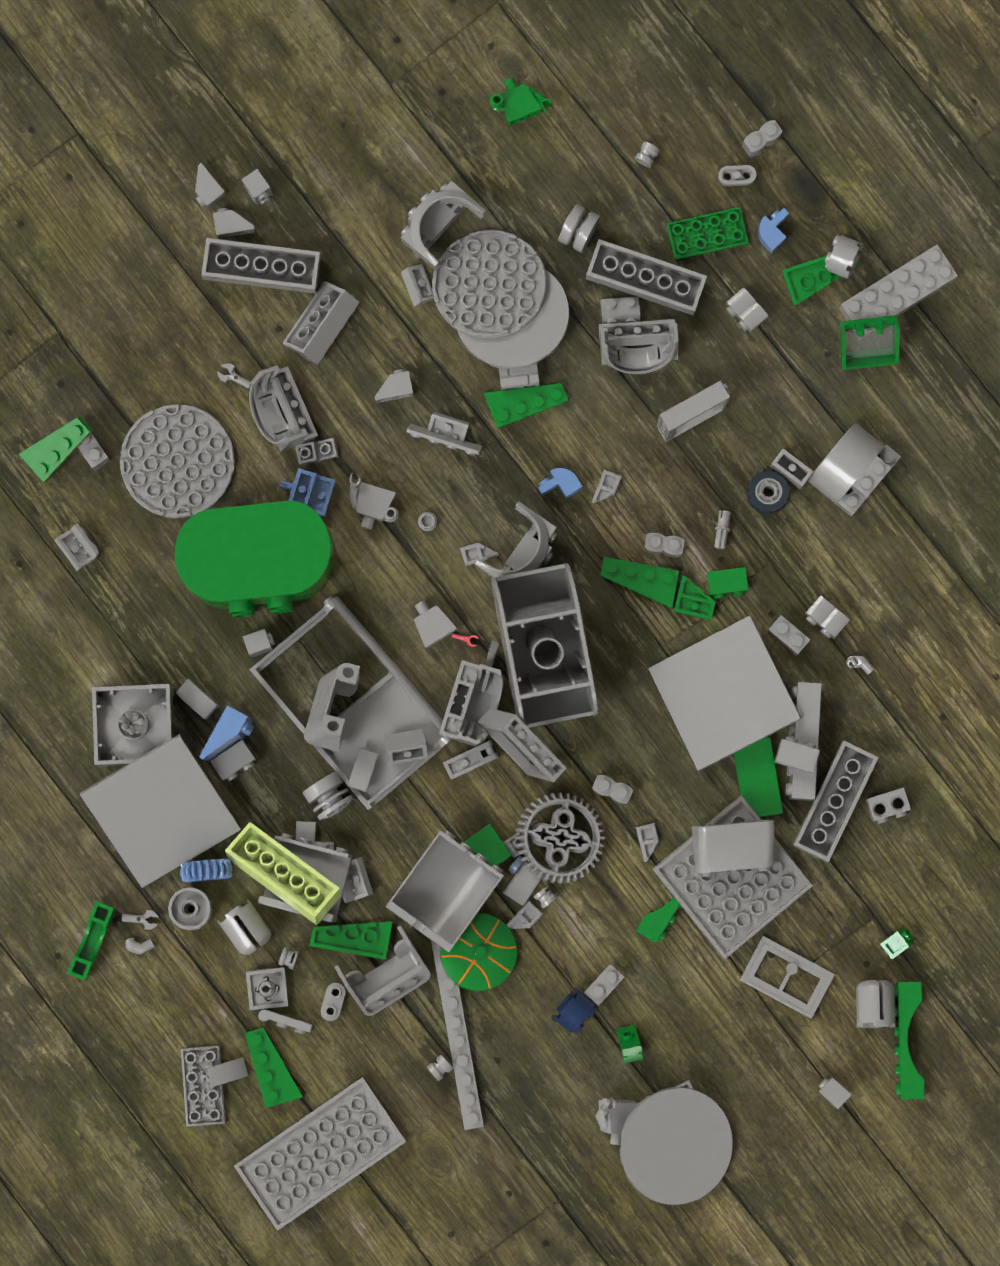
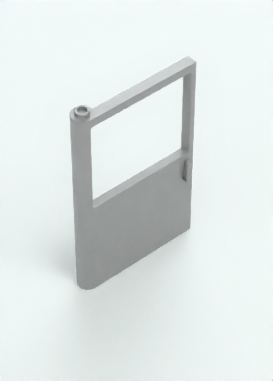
M331 595L323 602L325 606L249 670L304 734L305 727L259 673L332 611L336 610L388 670V674L337 716L338 718L345 719L339 752L313 746L332 769L337 772L346 785L353 770L359 748L378 754L366 792L348 786L369 811L451 742L453 738L439 734L443 719L338 596L333 597ZM330 722L327 727L336 731L339 725L336 722ZM423 729L428 758L390 765L384 735Z

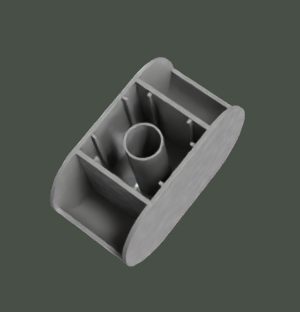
M565 563L491 578L495 609L517 717L530 728L590 715H598L596 693L581 612L569 564Z

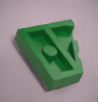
M682 576L674 612L711 621L716 601L706 595L703 590L693 584L686 576Z

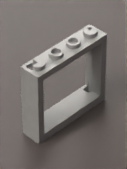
M719 381L661 413L656 427L664 441H670L725 410L730 399L729 394H731L728 386Z
M490 708L477 722L527 775L554 782L565 771L566 767L516 714ZM515 720L517 723L513 727L511 723Z

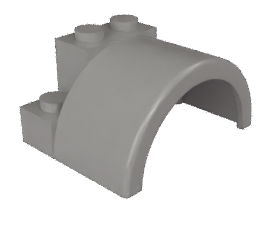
M854 423L812 473L808 482L852 517L901 456L888 445L884 446L859 424ZM851 488L853 492L847 495L846 492Z

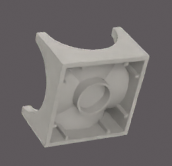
M170 684L92 687L94 765L108 767L130 764L172 739L174 687ZM127 710L131 711L132 715L134 712H137L139 714L138 719H144L145 723L140 726L142 727L140 733L135 732L131 735L121 729L122 723L119 722L120 716L125 717L124 714Z

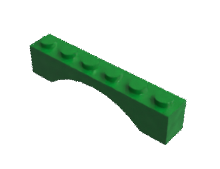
M673 896L663 907L646 914L636 932L654 943L658 940L661 942L667 933L664 929L667 924L672 925L677 916L674 914L678 907L681 909L682 906Z
M896 982L894 988L897 1025L894 1027V1037H897V1044L894 1045V1054L898 1056V1064H895V1076H898L899 1084H895V1093L899 1095L901 1100L925 1099L924 1079L912 1063L907 1042L911 1018L916 1008L922 1002L921 982Z

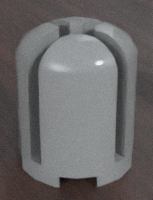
M249 899L246 900L248 904L244 907L238 905L225 915L227 919L223 922L217 921L242 955L252 954L258 948L237 920V915L260 946L266 944L271 937L270 929Z
M866 980L857 985V1028L896 1027L895 988L892 983L886 980Z

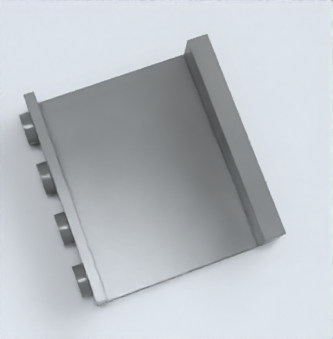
M282 833L281 836L275 835L274 839L278 840L279 844L340 888L341 897L322 918V920L328 922H336L352 854H348L347 849L339 847L336 850L329 849L330 845L318 842V846L313 845L311 840L300 838L299 841L293 840V835ZM265 888L264 896L259 897L258 903L301 914L267 888Z

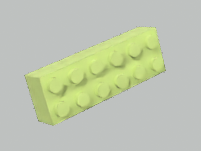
M251 822L247 824L225 850L227 859L231 860L232 863L316 925L341 897L338 886Z

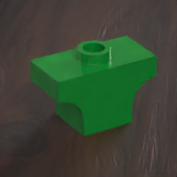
M635 1024L616 1029L624 1063L642 1060V1048Z

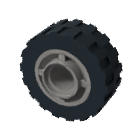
M763 471L760 474H756L751 479L747 490L750 506L758 513L761 512L765 515L778 513L785 507L789 499L790 488L788 487L787 480L777 472ZM771 489L774 494L771 497H767L763 491Z

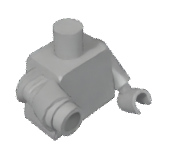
M351 473L349 497L352 508L356 510L357 515L363 516L361 527L372 530L374 520L394 522L399 515L398 510L395 507H391L396 497V492L361 482V474H359V479L355 480L352 477L353 473Z
M612 1097L609 1100L606 1098L599 1100V1110L595 1117L600 1130L611 1134L610 1144L621 1145L623 1126L638 1102L614 1100Z

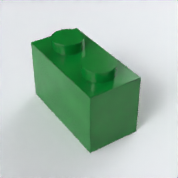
M746 567L711 571L706 574L709 596H714V599L725 598L727 594H733V597L744 596V592L748 591Z

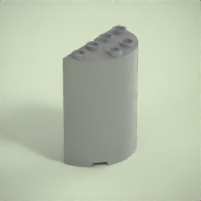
M440 830L386 907L450 952L502 879L503 875L501 873L503 870L495 864L492 867L487 864L489 860L481 854L477 853L475 856L471 853L473 849L464 842H461V844L457 843L454 840L455 836L447 830L445 833Z

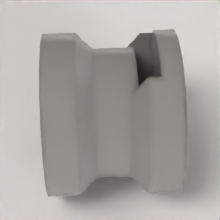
M549 885L534 896L536 900L541 902L543 909L558 897L551 892Z
M284 947L278 965H287L289 969L293 970L299 951H290L289 948Z

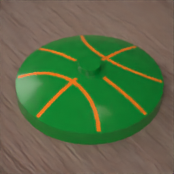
M477 913L450 952L440 946L439 955L443 970L455 984L467 990L484 991L497 987L508 978L516 963L517 947L512 932L504 922L492 915Z

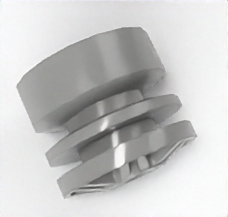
M337 772L329 774L302 792L309 804L316 801L319 802L313 809L314 812H318L321 809L324 810L317 816L320 821L338 814L354 800L351 795L344 799L342 798L348 792L347 789L337 790L343 783Z

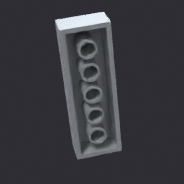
M206 238L201 276L203 280L316 294L321 254L316 251Z
M600 239L586 274L587 280L693 316L707 278L706 275Z
M937 244L842 303L839 310L847 321L899 316L955 281L958 275ZM875 329L865 330V335L862 337L858 336L856 331L854 333L860 340L875 331Z
M798 682L791 689V698L794 699V704L802 719L789 726V737L796 739L797 744L804 745L805 743L816 745L815 749H818L822 683ZM817 761L812 774L787 766V776H790V783L786 784L785 795H789V800H815Z
M846 741L841 742L792 846L826 863L829 862L879 757Z

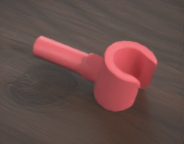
M452 633L451 636L452 638L467 642L470 647L477 646L470 643L471 638L479 639L476 635L467 637Z

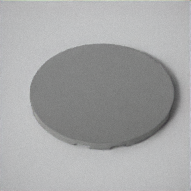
M499 230L476 231L461 239H457L439 258L438 264L440 267L436 271L434 270L433 296L442 317L457 331L479 339L503 338L522 330L536 317L546 295V273L537 252L516 235Z
M545 269L547 285L543 305L536 317L522 330L498 339H479L457 331L463 344L474 357L496 368L522 369L537 364L557 349L567 331L569 307L562 286L550 272Z
M179 404L166 405L153 411L151 410L138 419L124 439L120 456L121 475L131 496L148 511L167 518L192 517L196 513L208 510L215 505L227 491L235 466L231 440L219 421L199 408Z
M672 1087L662 1089L640 1101L626 1119L621 1133V1146L619 1148L621 1164L631 1184L646 1197L669 1205L690 1203L709 1193L724 1176L732 1155V1132L726 1115L710 1097L690 1088Z

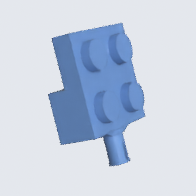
M298 468L293 484L282 480L280 488L290 491L289 501L306 504L316 511L319 516L325 517L336 480Z

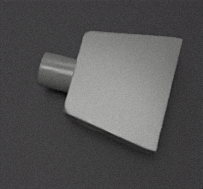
M423 600L414 606L419 613L414 622L426 649L457 631L455 625L437 605L429 609Z

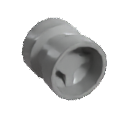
M643 142L641 151L636 154L634 159L641 165L651 168L653 159L658 156L660 150L651 143Z
M442 1055L437 1057V1062L430 1063L427 1066V1069L438 1081L443 1078L445 1072L453 1070V1067Z

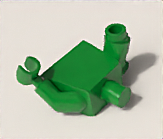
M514 78L504 81L507 91L501 93V95L493 94L490 98V104L495 111H504L508 127L541 114L542 109L546 113V107L551 106L552 109L554 108L549 98H546L542 93L533 87H528L526 84L517 86Z

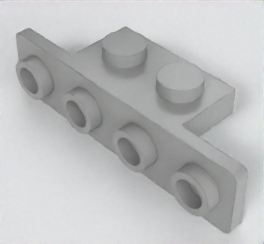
M434 411L428 428L410 423L406 431L415 438L423 437L435 444H445L450 449L464 450L469 455H479L482 450L481 445L465 440L469 422Z

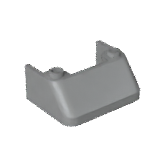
M401 926L397 928L404 939L398 941L394 946L396 956L366 975H363L358 970L344 975L338 965L334 967L351 996L367 1016L380 1012L427 982L431 976L430 971Z

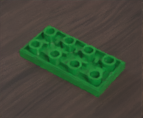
M740 207L666 223L675 261L749 244Z
M770 737L763 738L734 753L740 796L746 800L758 817L783 814Z
M490 824L464 842L473 849L471 853L475 856L479 853L489 860L487 864L491 867L493 864L498 866L512 856Z

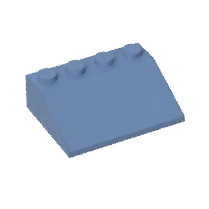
M226 706L199 757L210 763L211 760L243 740L246 735L250 736L254 729L253 721L241 712Z

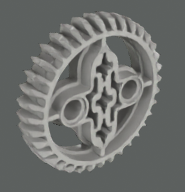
M562 792L557 794V798L554 793L550 794V799L547 795L543 796V801L537 798V805L534 802L530 803L532 810L525 808L528 815L521 814V818L525 821H518L517 823L522 826V828H516V832L521 833L520 836H515L516 840L521 841V843L516 844V847H522V850L518 851V855L524 853L525 857L521 858V861H528L525 867L529 868L532 866L531 873L538 871L536 876L538 878L544 874V881H547L550 877L551 883H555L557 878L558 883L561 884L564 878L566 883H570V876L573 881H577V875L580 878L584 877L583 871L586 874L590 873L588 866L595 868V864L592 861L599 862L600 860L596 857V854H603L602 851L598 850V848L604 847V844L600 843V840H605L604 836H600L604 829L598 828L603 823L602 821L596 822L595 819H598L599 815H592L595 809L588 810L589 803L582 805L584 799L581 798L576 802V795H573L571 800L569 793H566L563 798ZM551 805H562V808L556 809L553 813L551 824L538 823L531 830L529 829L531 821L542 809ZM569 806L580 811L588 820L593 835L592 841L585 831L574 829L575 816L568 808ZM561 814L567 817L565 824H562L559 820ZM556 827H557V828H560V829L555 830V831H549V830H548V829H554V828H556ZM542 831L547 837L541 838L536 832ZM561 834V837H563L566 840L560 841V839H557V837L554 836ZM528 835L534 844L547 848L546 862L552 867V870L540 865L532 856L528 846ZM579 838V840L584 842V844L578 845V843L573 840ZM566 844L572 846V847H566V848H564V849H563V848H553V846H555V847H562V846H565ZM589 846L591 847L588 857L578 867L569 871H558L559 868L567 864L570 852L582 853ZM555 852H558L561 856L559 862L553 859Z

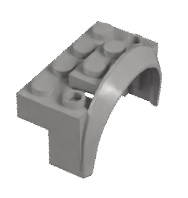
M675 319L599 324L602 365H608L628 374H646L663 368L672 360H678L679 340ZM649 344H652V346L644 347V348H625V347H624V346L649 345ZM657 347H659V349H660V358H659V359H658V349H657Z
M278 365L259 371L250 382L249 402L253 419L261 434L269 442L277 446L280 452L314 440L318 434L288 366L279 369ZM270 393L273 394V395H270V396H267V397H265V398L260 399L261 396H264V395H267V394H270ZM276 398L278 399V401H279V403H280V406H281V408H282V410H283V412H284V415H285V417H286V419H287L288 424L286 423V421L284 420V418H283V416H282V414H281V412H280V409H279V406H278V403H277Z

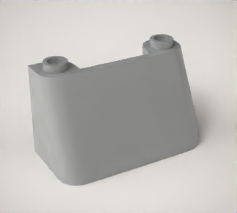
M774 820L692 826L695 872L701 873V876L704 877L713 876V872L753 868H758V871H770V867L774 865Z

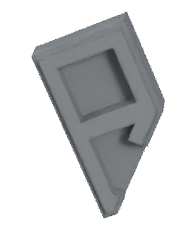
M604 469L591 503L595 504L615 495L622 476Z
M480 543L460 548L465 567L475 564L478 559L483 562L499 557V553Z
M491 642L485 662L486 666L493 667L499 642Z
M655 823L636 827L644 862L648 861L659 843Z
M528 901L507 924V927L509 929L531 928L543 913Z

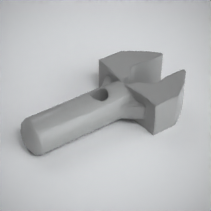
M230 363L222 364L221 367L227 369L231 375H223L217 371L220 380L225 384L227 381L233 380L248 389L251 387L250 381L237 375L234 371L235 366Z
M146 910L144 915L123 914L122 921L142 923L145 929L152 930L159 924H150L146 919L151 916H159L153 910Z

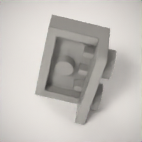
M638 297L600 299L602 324L640 322Z
M77 523L69 531L55 539L56 544L76 571L93 562L99 555L97 546L89 540L86 531Z
M362 857L351 860L342 894L345 903L373 894Z

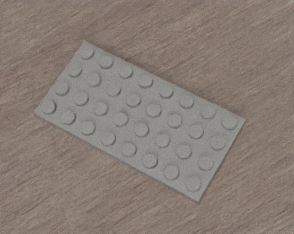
M362 1077L238 1162L234 1167L278 1231L404 1144L406 1140Z

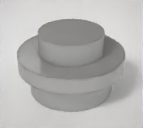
M424 512L418 518V525L424 531H431L437 525V518L431 512Z

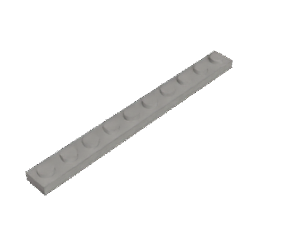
M431 940L464 1130L484 1127L459 986L446 975L440 961V946Z

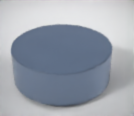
M519 855L508 869L510 873L515 874L523 864L521 861L523 857Z

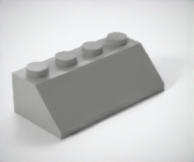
M324 281L282 344L306 360L318 365L351 314L355 311L359 301L346 290Z

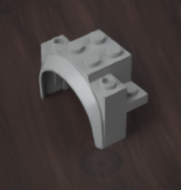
M453 181L449 184L445 183L437 193L434 190L431 193L427 192L421 198L420 205L418 207L414 206L408 213L409 225L401 232V241L413 251V255L418 259H423L435 271L440 265L428 249L467 207L481 219L486 215V210Z
M518 501L515 505V510L533 523L531 529L524 535L502 570L495 569L479 559L476 561L475 567L491 578L539 569L543 564L547 565L553 557L551 553L552 547L548 545V542L552 543L557 536L555 532L557 527Z
M461 661L440 728V735L475 747L485 741L488 733L477 722L490 708L498 709L503 689L501 670L482 664L476 665L467 661Z

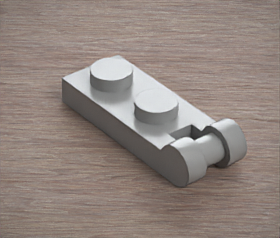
M492 740L443 762L450 779L453 780L499 758L498 753H495L492 747L494 745ZM486 750L488 756L485 758H483L481 754V751Z
M266 1009L261 1010L258 1014L261 1021H268L270 1019L277 1022L276 1026L286 1029L288 1026L295 1028V1032L304 1035L306 1031L311 1032L313 1024Z

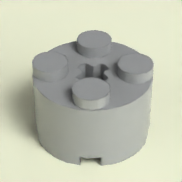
M836 235L833 241L832 253L829 252L825 259V268L829 272L849 279V275H852L860 258L857 253L859 250L862 251L863 243L843 235Z

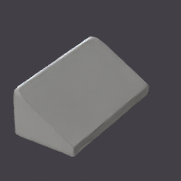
M423 264L407 267L401 272L414 307L434 300L433 290Z
M524 861L503 892L522 906L544 876L543 874L540 878L536 877L538 871L531 873L530 871L533 867L526 868V861Z

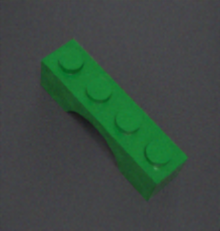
M99 901L95 902L84 937L72 959L67 974L88 981L116 908Z

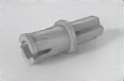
M719 511L717 527H715L717 531L715 548L724 549L726 547L727 534L730 532L729 521L731 512Z

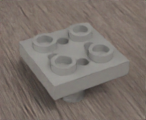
M285 967L246 972L250 1010L289 1006Z

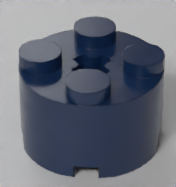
M575 988V994L569 993L556 1009L559 1011L558 1015L553 1014L552 1018L570 1033L575 1032L577 1034L584 1026L583 1021L587 1017L591 1018L596 1009L594 1008L595 1002L578 988Z

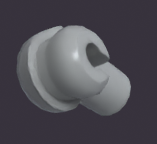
M850 656L846 662L849 668H862L867 675L875 669L864 656Z
M128 938L125 941L126 949L139 955L155 947L151 939L143 943L136 942L134 938Z

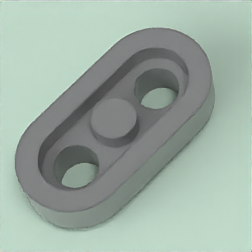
M750 165L725 166L720 169L718 174V180L724 186L751 185L756 179V170ZM748 173L750 178L745 179L743 174ZM729 174L731 179L726 180L724 175Z
M332 983L326 989L321 1007V1015L327 1021L336 1020L340 1015L346 994L344 986L340 983ZM333 989L339 990L338 996H333ZM329 1007L334 1009V1013L332 1015L327 1014V1009Z

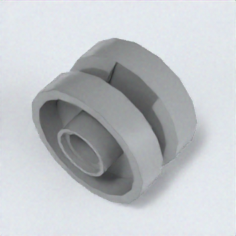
M576 204L564 222L558 241L568 245L575 238L573 249L582 253L588 245L601 216L592 211L584 218L586 208Z
M189 887L177 891L172 896L168 911L172 922L179 928L196 930L205 926L211 919L213 906L212 901L205 892ZM190 905H193L195 907V910L192 913L188 911V907Z

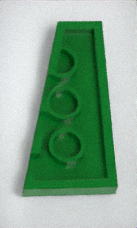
M265 1028L246 1032L245 1036L265 1107L268 1108L302 1098V1093L278 1054Z

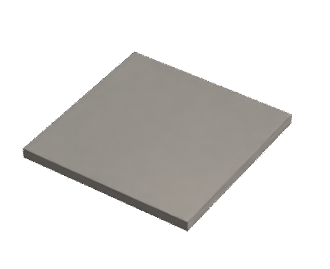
M751 616L648 668L698 771L802 719Z
M180 734L80 792V796L142 888L241 830L238 822Z

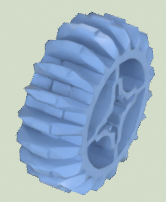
M229 859L185 862L181 864L180 876L184 882L228 879L232 877L233 868Z

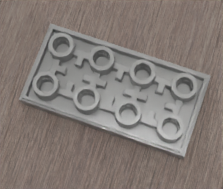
M220 1045L181 1049L186 1127L225 1124L223 1084L211 1087L206 1069L221 1064Z

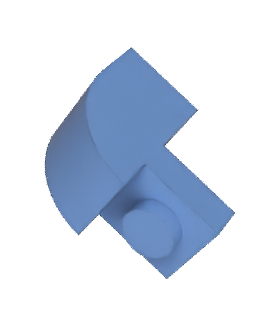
M785 208L781 211L776 210L770 217L771 221L764 216L758 229L760 242L771 254L786 240V236L777 228L789 216V212Z
M556 468L550 471L551 480L548 477L539 483L538 491L543 496L559 487L567 499L582 490L583 486L573 472L565 468Z

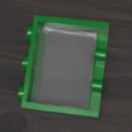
M896 315L839 321V359L842 370L899 364L900 328Z

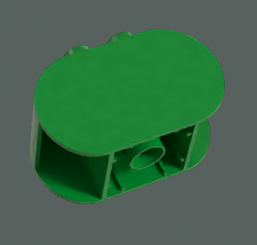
M281 501L208 509L196 513L186 521L179 532L175 545V563L180 578L200 601L217 609H229V614H232V618L254 616V606L267 605L271 614L292 612V602L304 601L317 594L331 576L334 566V548L327 528L316 511L301 502Z

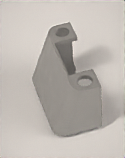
M343 663L320 678L304 732V738L307 743L339 752L345 719L330 716V711L335 694L345 697L355 694L359 683L360 666ZM330 722H336L339 728L335 731L328 729L327 726Z

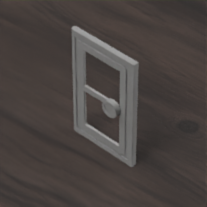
M762 936L740 981L812 1019L835 974ZM767 950L790 962L786 966L787 974L779 989L754 976ZM798 967L820 978L807 1004L782 991L790 975L797 973Z

